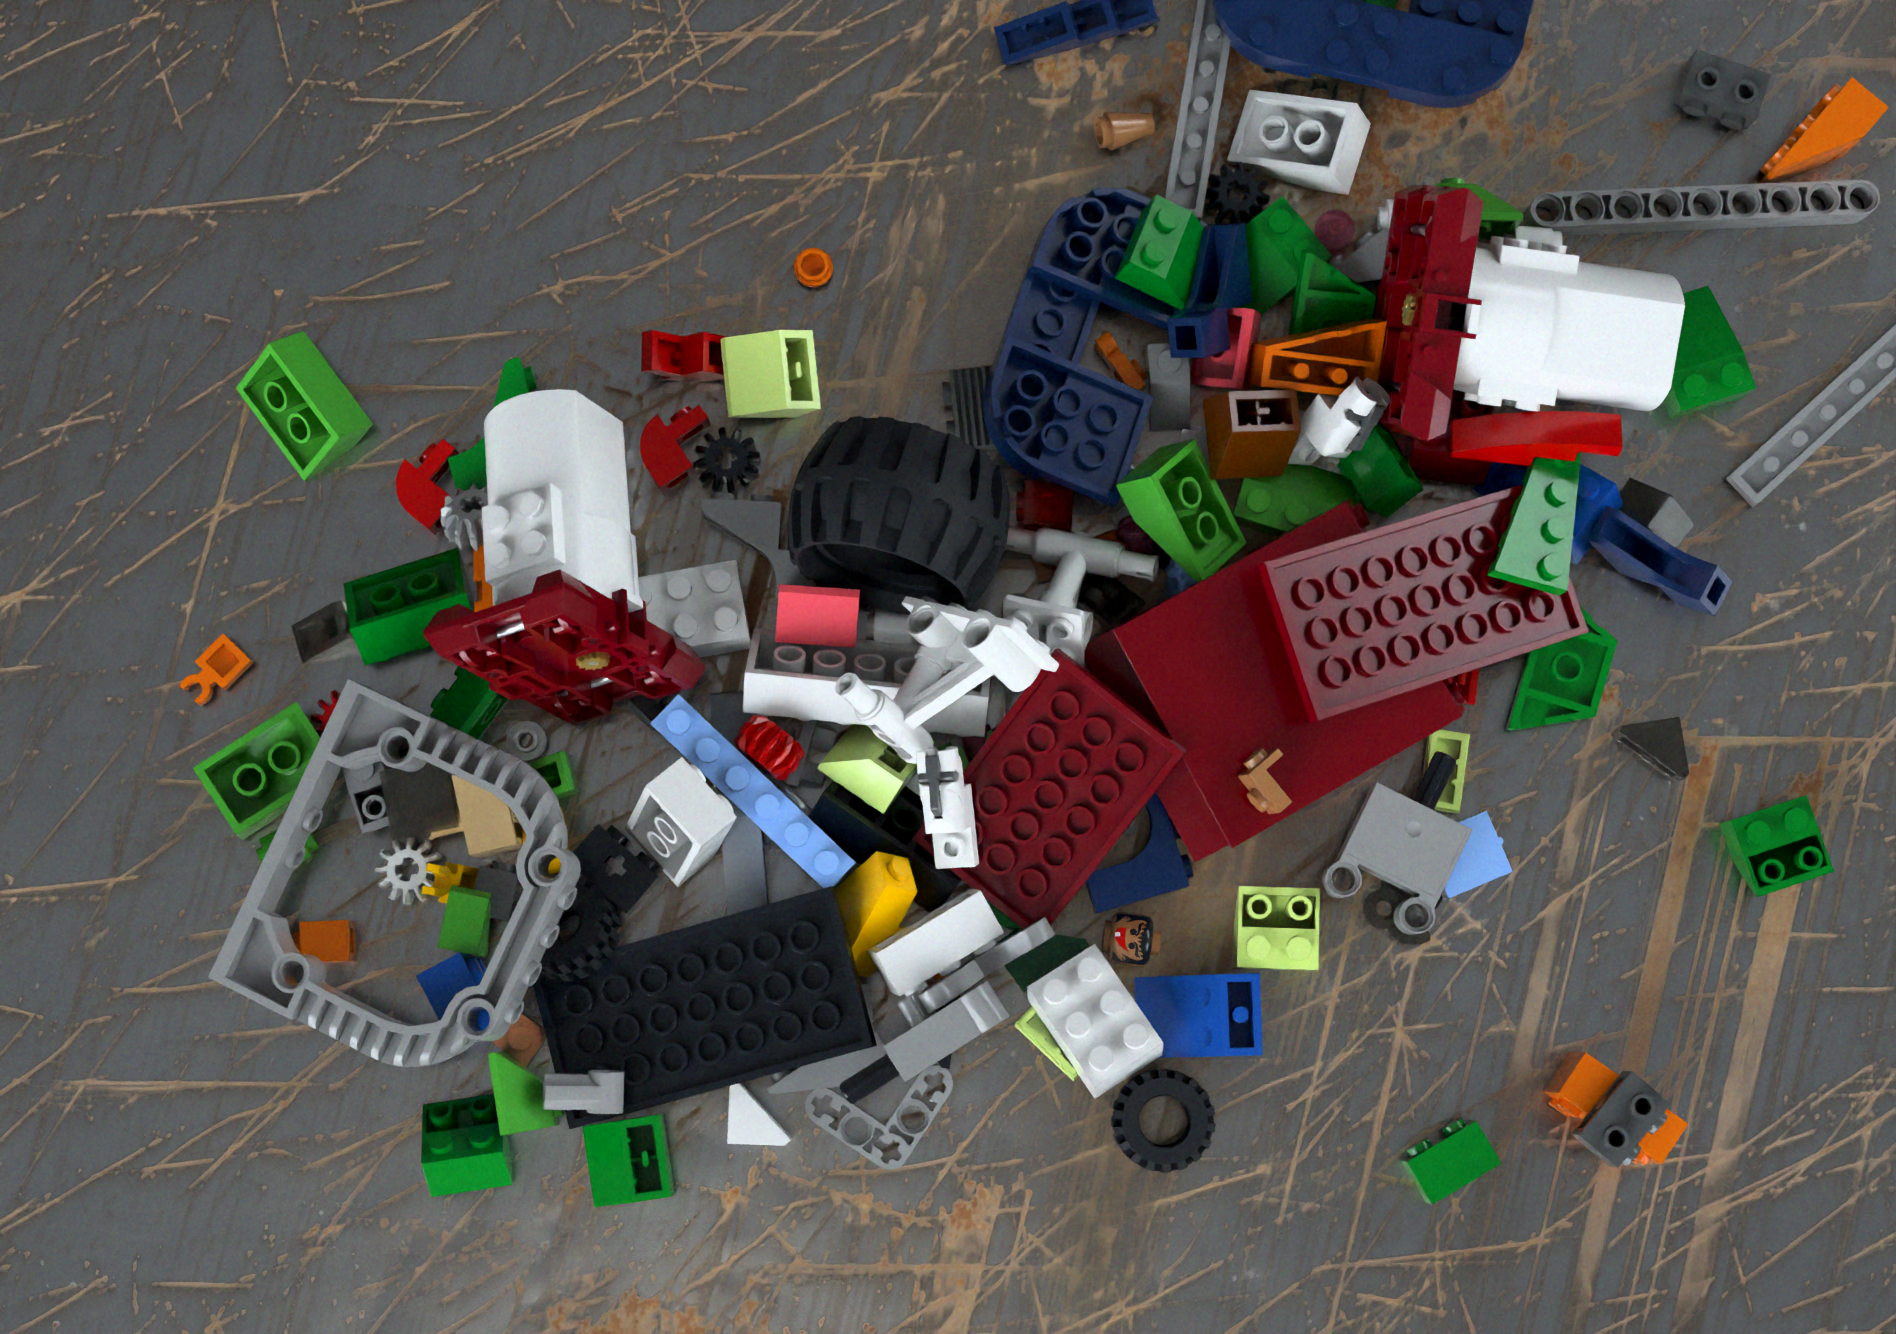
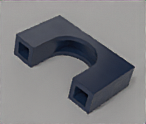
M1157 792L1154 793L1144 806L1149 817L1150 832L1148 841L1141 853L1128 862L1093 872L1085 884L1094 914L1190 886L1188 878L1194 877L1189 857L1187 854L1180 855L1176 840L1181 839V836Z

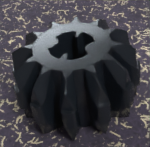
M1238 162L1235 171L1232 173L1230 167L1224 164L1220 168L1221 176L1217 174L1209 176L1208 182L1212 187L1206 189L1205 198L1211 201L1206 204L1205 211L1206 213L1219 212L1214 221L1216 224H1222L1226 218L1230 220L1229 224L1238 223V220H1241L1246 225L1252 220V216L1256 217L1264 211L1262 206L1269 204L1270 195L1262 191L1267 188L1268 182L1266 179L1254 181L1258 174L1257 168H1252L1246 174L1243 173V163ZM1234 190L1236 195L1243 194L1242 202L1239 203L1237 198L1229 199L1230 192Z
M720 427L718 430L720 439L715 441L711 434L706 433L704 435L709 448L698 445L695 447V453L703 457V459L693 462V467L695 470L704 471L699 477L703 485L714 479L712 484V491L714 493L720 492L724 483L727 484L728 493L735 494V482L739 481L745 489L750 487L748 479L744 476L745 474L758 476L759 469L750 463L761 460L759 452L749 451L755 445L752 437L740 442L742 431L736 428L731 438H727L725 427ZM730 453L732 459L737 456V460L731 461V468L724 469L722 463L717 466V462L723 461V454Z

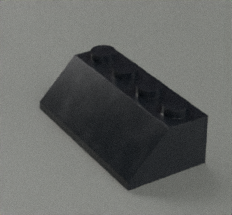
M832 781L821 794L808 816L846 854L861 865L876 851L908 858L917 888V894L913 901L928 912H932L945 904L962 880L948 868L936 869L935 857L913 840L925 823L923 804L920 796L906 786L886 812L882 814L839 783Z

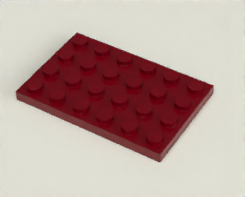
M1059 648L1055 649L1051 654V657L1059 663L1056 672L1040 670L1034 682L1023 691L963 771L964 784L971 783L979 864L975 867L948 868L973 889L981 890L985 899L1022 929L1043 917L1047 919L1052 927L1187 752L1184 747L1172 740L1169 735ZM924 823L913 840L934 856L932 833L926 834Z

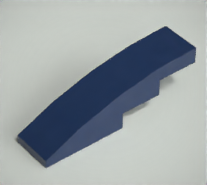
M1081 0L1072 4L1064 1L994 27L1004 64L1007 66L1083 47L1131 32L1161 20L1155 0Z

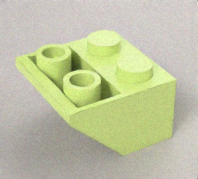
M774 330L720 339L728 418H796L821 409L813 330Z
M852 724L820 762L817 769L861 798L866 804L884 814L916 773L917 764L904 761L890 745L878 738L867 725Z
M1238 886L1233 928V968L1319 970L1320 888Z

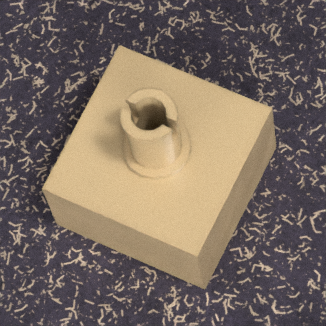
M452 775V781L458 808L424 815L425 825L432 826L442 823L439 826L426 828L429 840L464 831L469 855L479 859L519 851L522 847V826L512 808L491 792L455 775Z

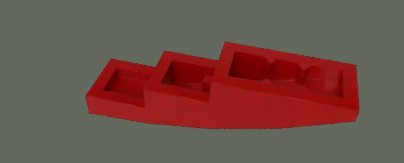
M1530 411L1452 420L1450 425L1451 457L1531 466L1534 457L1575 461L1578 452L1619 456L1623 447L1620 414L1582 411Z

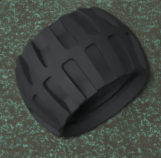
M856 416L850 417L844 422L836 421L821 435L808 453L798 472L791 492L787 528L791 562L793 565L798 566L800 573L808 580H813L822 587L860 590L859 604L866 607L870 606L891 613L910 615L911 612L902 605L904 598L908 596L922 599L923 596H927L942 605L948 606L953 602L969 611L980 599L993 579L1007 543L1010 524V498L1005 472L983 450L974 448L957 436L931 429L927 425L898 421L894 418L880 416L878 418Z

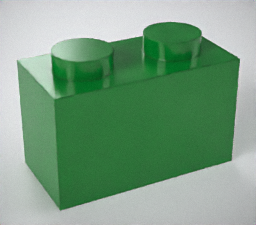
M1378 423L1373 427L1361 451L1352 450L1346 458H1339L1340 462L1337 464L1339 470L1347 480L1354 483L1358 490L1355 493V497L1367 512L1373 510L1388 518L1424 490L1391 432L1384 429Z
M1460 1117L1441 1129L1444 1135L1430 1143L1428 1138H1424L1406 1149L1409 1156L1402 1159L1401 1162L1426 1203L1433 1205L1502 1164L1476 1120L1465 1122Z

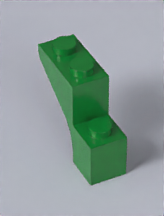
M520 357L512 358L505 362L493 408L512 397L538 389L532 366L525 367ZM483 436L471 449L448 457L456 491L457 487L464 491L469 490L473 483L479 490L487 486L485 436Z

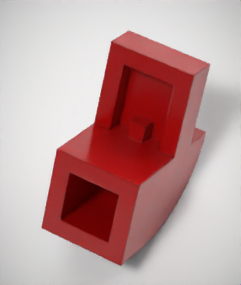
M655 330L642 332L641 371L661 375V380L676 382H706L724 379L720 339L727 336L708 332H699L686 336Z
M700 405L693 409L687 406L679 410L670 418L672 423L667 427L659 415L656 414L647 423L640 439L642 461L663 494L696 473L692 463L680 446L711 425L708 416Z
M444 439L438 445L432 443L423 452L419 459V462L422 464L418 469L407 460H404L396 477V492L401 505L418 523L433 535H436L442 528L440 509L444 507L445 497L450 496L437 484L450 469L448 457L459 454Z

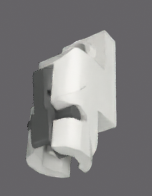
M1358 376L1339 396L1318 394L1300 418L1301 430L1288 464L1312 465L1321 455L1346 458L1352 450L1361 451L1373 427L1377 425L1384 410L1389 405L1390 396L1384 388L1372 379L1366 377L1362 382Z
M948 746L945 750H940L939 755H937V747L916 751L926 834L932 833L936 869L977 866L979 864L972 788L971 783L964 784L962 761L958 755V747Z

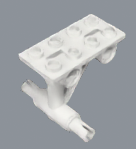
M1009 526L1006 550L1030 554L1036 562L1057 566L1048 589L1041 593L1038 600L1010 594L1005 595L1003 599V619L1006 615L1019 619L1028 627L1026 632L1032 638L1043 642L1050 648V656L1055 649L1059 648L1091 673L1090 669L1085 667L1084 651L1092 631L1093 613L1076 609L1085 572L1109 578L1119 577L1120 574L1154 581L1159 568V556L1128 551L1119 542L1095 538L1085 532L1076 531L1071 533L1047 527L1032 531ZM1006 687L1007 710L1011 709L1024 690L1013 692Z
M906 596L902 605L911 612L906 622V629L921 645L914 655L916 662L894 699H890L881 690L870 689L855 673L852 674L851 672L842 675L838 679L835 691L854 707L856 718L861 723L867 725L878 738L890 745L904 761L917 764L916 751L934 747L931 735L920 724L992 675H995L1013 692H1020L1034 682L1041 669L1056 672L1059 663L1049 655L1050 648L1043 642L1032 638L1026 632L1028 627L1013 616L1006 615L1003 619L995 617L983 609L973 612L953 602L947 606L927 596H923L922 599ZM948 670L950 671L949 674L938 680L941 674L945 675L948 672Z

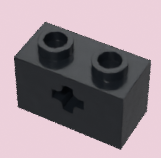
M597 824L573 852L580 861V874L590 879L613 903L626 914L631 915L662 879L655 873L659 866L643 851L635 856L628 850L625 845L629 839L612 824L607 830ZM624 857L625 861L622 866L626 872L622 876L617 873L610 876L608 873L612 868L607 862L611 858L619 861Z

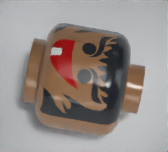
M1117 912L1112 917V921L1105 920L1101 952L1107 953L1109 961L1113 964L1144 967L1148 964L1150 955L1159 954L1161 931H1154V923L1150 916Z

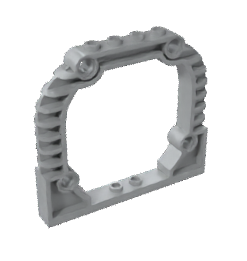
M348 679L208 978L289 1019L298 1020L373 1059L394 1066L423 1067L434 1065L459 1055L471 1047L477 1040L494 1041L500 1039L506 1034L510 1025L515 1024L520 1018L524 1009L522 999L528 987L537 981L541 973L542 964L540 961L546 948H550L557 939L560 930L557 924L563 911L571 907L577 895L575 885L581 872L580 861L574 853L566 850L568 845L567 826L564 823L558 798L546 780L533 767L519 758L371 687ZM407 740L409 743L408 754L400 759L399 747ZM382 761L389 767L414 772L423 768L428 762L491 792L512 808L525 832L526 839L520 849L516 863L517 878L524 889L480 984L466 987L458 992L450 1001L442 1019L438 1022L422 1025L400 1022L328 985L325 982L326 968L323 962L314 955L299 953L291 936L287 919L274 913L293 870L303 861L305 856L304 846L310 833L317 829L322 820V808L341 767L357 771L370 764ZM558 857L561 869L556 877L551 878L548 867L550 862ZM301 964L304 975L302 980L297 983L294 978V972L297 966ZM486 1009L489 1013L490 1021L486 1029L482 1030L478 1025V1017Z

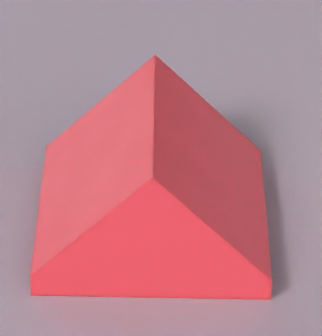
M1247 308L1227 309L1230 350L1205 358H1193L1190 384L1235 391H1250L1251 383H1247L1252 343L1258 342L1262 314Z
M779 584L775 642L855 648L860 590Z

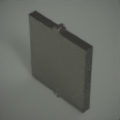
M428 762L423 768L414 772H407L396 768L379 771L393 841L420 835L423 838H429L431 833L459 827L447 771Z

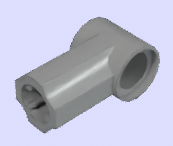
M588 1070V1074L544 1073L542 1087L543 1109L586 1110L587 1113L593 1114L623 1113L625 1071Z

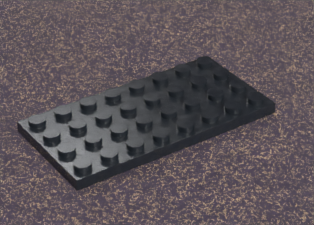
M835 886L612 948L614 952L610 958L603 955L599 959L603 966L597 971L590 966L587 968L589 976L582 979L575 973H573V981H564L559 976L557 980H554L540 973L537 981L533 984L555 1073L588 1074V1070L625 1071L623 1113L593 1114L587 1113L586 1110H565L569 1129L877 1046Z

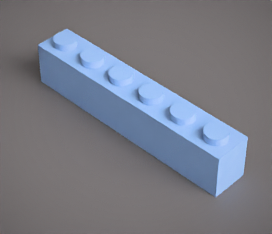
M679 694L650 723L822 888L836 887L857 865L848 854Z

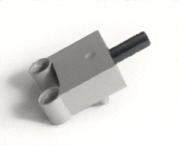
M1439 751L1434 753L1413 799L1378 782L1371 786L1335 862L1327 866L1322 872L1321 885L1325 893L1337 899L1353 895L1361 887L1362 875L1359 870L1361 869L1414 895L1413 898L1400 902L1395 908L1393 914L1394 923L1401 932L1408 935L1420 934L1428 931L1433 926L1436 918L1434 908L1472 832V829L1434 811L1456 766V760L1453 757ZM1335 869H1344L1351 876V885L1346 891L1338 890L1333 886L1331 877ZM1410 905L1418 906L1424 914L1423 923L1417 928L1410 926L1405 920V911Z
M988 980L938 1012L927 1013L918 998V995L923 992L922 989L899 1001L898 1007L911 1026V1029L883 1046L887 1053L886 1055L840 1083V1090L845 1099L850 1104H855L899 1075L906 1082L1008 1018L1010 1015Z

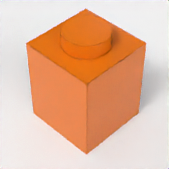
M355 921L299 922V931H295L293 936L294 944L299 953L314 955L323 963L356 961Z

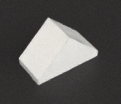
M742 1083L730 1086L727 1144L785 1146L792 1140V1137Z

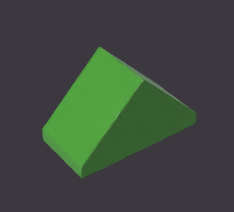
M559 751L529 763L546 780L558 800L581 794L572 757L566 751Z
M452 885L448 895L437 947L486 957L489 947L492 893Z

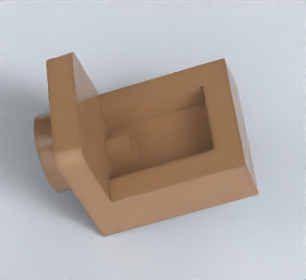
M1263 748L1258 749L1243 762L1247 768L1238 775V778L1249 790L1247 797L1260 812L1266 811L1268 814L1281 813L1292 803L1286 793L1267 772V769L1283 756L1279 748L1267 751Z

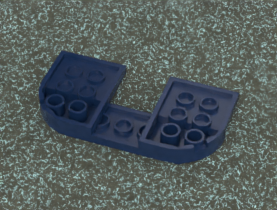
M1212 0L1215 19L1218 26L1221 25L1225 34L1231 40L1230 45L1253 63L1272 70L1310 79L1312 73L1388 90L1387 97L1435 108H1455L1475 103L1477 98L1486 95L1492 90H1497L1505 82L1514 69L1522 51L1533 0H1411L1409 10L1405 12L1358 0Z
M1105 187L1095 188L1090 193L1068 199L1055 211L1039 233L986 381L983 394V414L986 428L993 444L1002 457L1017 471L1034 481L1039 477H1043L1114 507L1119 502L1121 496L1116 484L1128 475L1154 396L1079 365L1100 302L1165 330H1168L1167 318L1177 315L1181 310L1115 279L1140 214L1152 199L1130 190ZM1200 221V224L1203 226V228L1207 225H1210L1208 223Z

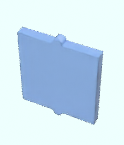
M1487 811L1458 822L1472 829V832L1444 888L1447 899L1513 872L1502 848L1504 840L1497 836Z

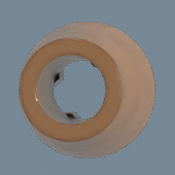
M1104 112L1103 116L1096 117L1094 120V132L1098 146L1101 149L1108 147L1110 151L1143 137L1152 136L1155 132L1154 120L1150 112Z

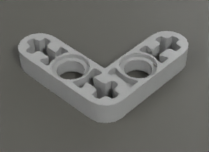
M1043 917L996 944L988 951L962 964L958 969L920 993L918 998L929 1014L959 996L985 976L1047 941L1055 935V932L1047 919Z
M932 1065L922 1071L886 1125L856 1105L850 1104L844 1097L829 1088L812 1091L805 1101V1111L812 1122L879 1167L886 1170H894L906 1162L953 1089V1078L946 1068H941L939 1065ZM940 1072L944 1075L942 1082L947 1087L943 1093L938 1090L933 1093L929 1101L936 1102L937 1104L931 1111L924 1102L911 1096L915 1090H918L923 1095L928 1088L927 1082L924 1081L927 1074L935 1076ZM825 1095L832 1098L830 1106L839 1113L842 1105L850 1109L841 1119L838 1130L830 1126V1123L835 1120L834 1117L827 1113H824L821 1117L814 1114L816 1106L812 1101L815 1097L822 1099ZM910 1105L920 1107L925 1115L923 1124L917 1129H909L901 1121L902 1111ZM861 1117L867 1122L868 1134L864 1139L852 1140L846 1135L845 1125L850 1118ZM876 1127L884 1132L878 1138L885 1144H890L895 1140L900 1144L897 1151L902 1155L898 1161L894 1158H891L888 1163L881 1159L883 1151L873 1145L871 1153L863 1148L872 1139Z

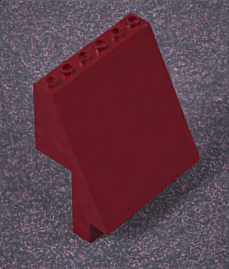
M1350 498L1223 565L1212 575L1092 638L1087 644L1084 651V660L1092 675L1187 750L1156 792L1194 862L1228 845L1231 848L1238 846L1459 719L1464 714L1463 704L1467 703L1461 687L1456 681L1450 683L1448 679L1310 723L1258 565L1366 532V526L1370 525L1369 518L1361 504L1353 505ZM1260 748H1263L1265 751L1279 748L1283 753V756L1267 769V772L1292 801L1281 813L1268 814L1266 811L1260 812L1248 799L1247 793L1249 790L1238 778V775L1247 768L1243 762Z

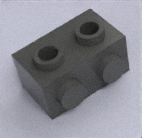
M1697 49L1687 61L1673 104L1683 107L1684 112L1693 116L1703 117L1708 115L1720 119V123L1728 128L1748 129L1758 117L1771 74Z
M1622 1071L1571 1134L1609 1167L1618 1168L1621 1164L1627 1166L1639 1154L1641 1147L1638 1143L1646 1133L1649 1132L1652 1135L1664 1124L1668 1117L1664 1112L1670 1106V1103L1633 1071Z

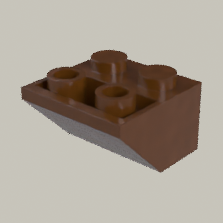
M1297 390L1231 391L1203 400L1211 480L1279 477L1284 475L1301 430Z

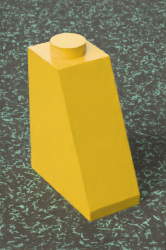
M878 851L836 888L858 976L867 978L876 970V966L867 950L896 933L917 894L908 858Z

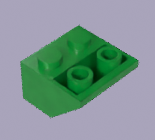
M1807 795L1719 823L1732 861L1756 897L1835 872Z
M494 1094L423 1104L421 1165L431 1197L512 1185L509 1134L500 1136Z
M663 1113L582 1126L594 1207L635 1203L675 1195Z

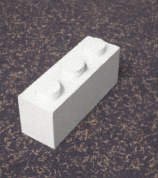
M970 888L867 951L890 993L898 996L905 994L907 997L919 989H925L927 987L925 981L937 973L940 976H945L958 969L962 965L960 959L974 952L975 955H979L996 945L994 939L1004 932L981 890Z

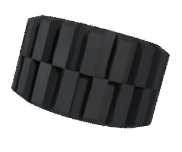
M1153 1069L1136 1075L1119 1091L1120 1094L1114 1100L1112 1107L1111 1126L1114 1131L1113 1136L1116 1143L1122 1149L1121 1151L1134 1163L1151 1171L1168 1173L1173 1170H1183L1192 1162H1197L1202 1157L1203 1151L1209 1148L1212 1142L1210 1140L1212 1132L1215 1133L1216 1127L1213 1118L1215 1110L1209 1101L1208 1093L1201 1088L1195 1079L1175 1070ZM1157 1096H1169L1176 1099L1186 1112V1129L1182 1136L1171 1144L1159 1145L1149 1141L1143 1135L1139 1126V1115L1142 1107L1150 1099Z

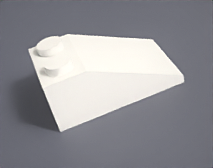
M1249 89L1227 161L1235 166L1238 162H1242L1245 169L1251 170L1255 167L1258 169V173L1311 190L1349 195L1371 123L1357 103Z

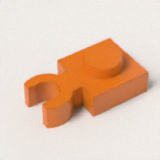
M1109 332L1097 338L1094 347L1109 366V371L1115 380L1144 392L1146 387L1144 380L1147 379V376L1137 360L1129 361L1125 353H1121Z
M222 633L194 661L202 670L198 674H191L185 677L179 687L184 691H188L192 685L199 683L202 686V692L194 701L202 706L212 698L213 687L216 684L226 691L254 661L226 634Z

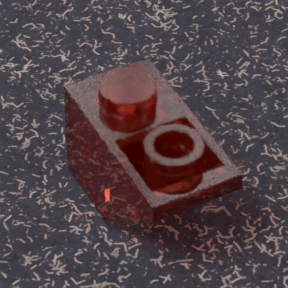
M1025 480L1024 491H1017L1016 521L1023 522L1024 529L1037 531L1039 528L1047 527L1072 533L1073 490L1048 483Z

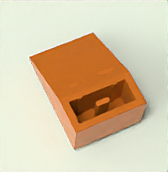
M1853 77L1843 87L1835 83L1826 95L1812 108L1809 115L1784 141L1785 143L1760 169L1765 176L1759 183H1779L1841 159L1868 133L1889 107Z

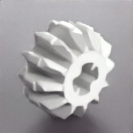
M408 836L406 849L399 839L392 840L395 854L384 849L381 850L380 856L388 860L387 866H375L376 872L387 873V877L377 883L379 888L383 889L392 886L388 894V898L391 900H396L403 892V902L406 905L413 903L414 892L420 901L425 902L428 900V895L421 893L423 886L431 887L434 883L431 880L434 873L426 871L427 863L435 864L442 859V855L439 852L428 855L432 843L427 840L422 842L417 849L418 842L415 836ZM410 860H414L412 865L419 867L418 874H412L410 881H406L408 876L402 874V867H408Z

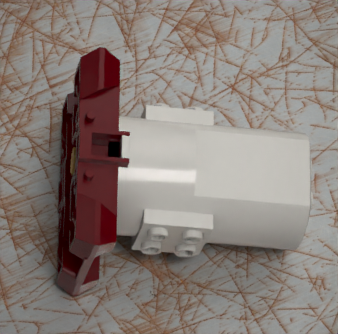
M1411 185L1395 192L1381 284L1377 285L1373 313L1374 319L1387 321L1378 376V384L1390 396V403L1378 421V424L1384 429L1424 441H1429L1446 433L1453 389L1465 392V400L1492 406H1514L1518 409L1540 411L1541 404L1555 406L1556 399L1641 411H1652L1663 402L1672 385L1685 310L1683 292L1674 276L1579 262L1580 256L1566 254L1567 246L1531 241L1528 244V240L1491 236L1490 244L1477 242L1484 202L1467 188Z
M557 389L529 392L498 404L488 413L484 421L488 505L482 507L485 582L492 585L493 606L474 612L458 604L438 611L423 630L426 640L439 656L489 681V689L510 700L524 699L574 726L607 716L611 713L613 703L634 696L643 695L650 699H660L693 688L705 671L704 662L690 645L647 621L646 602L640 599L636 539L630 531L623 422L576 390Z

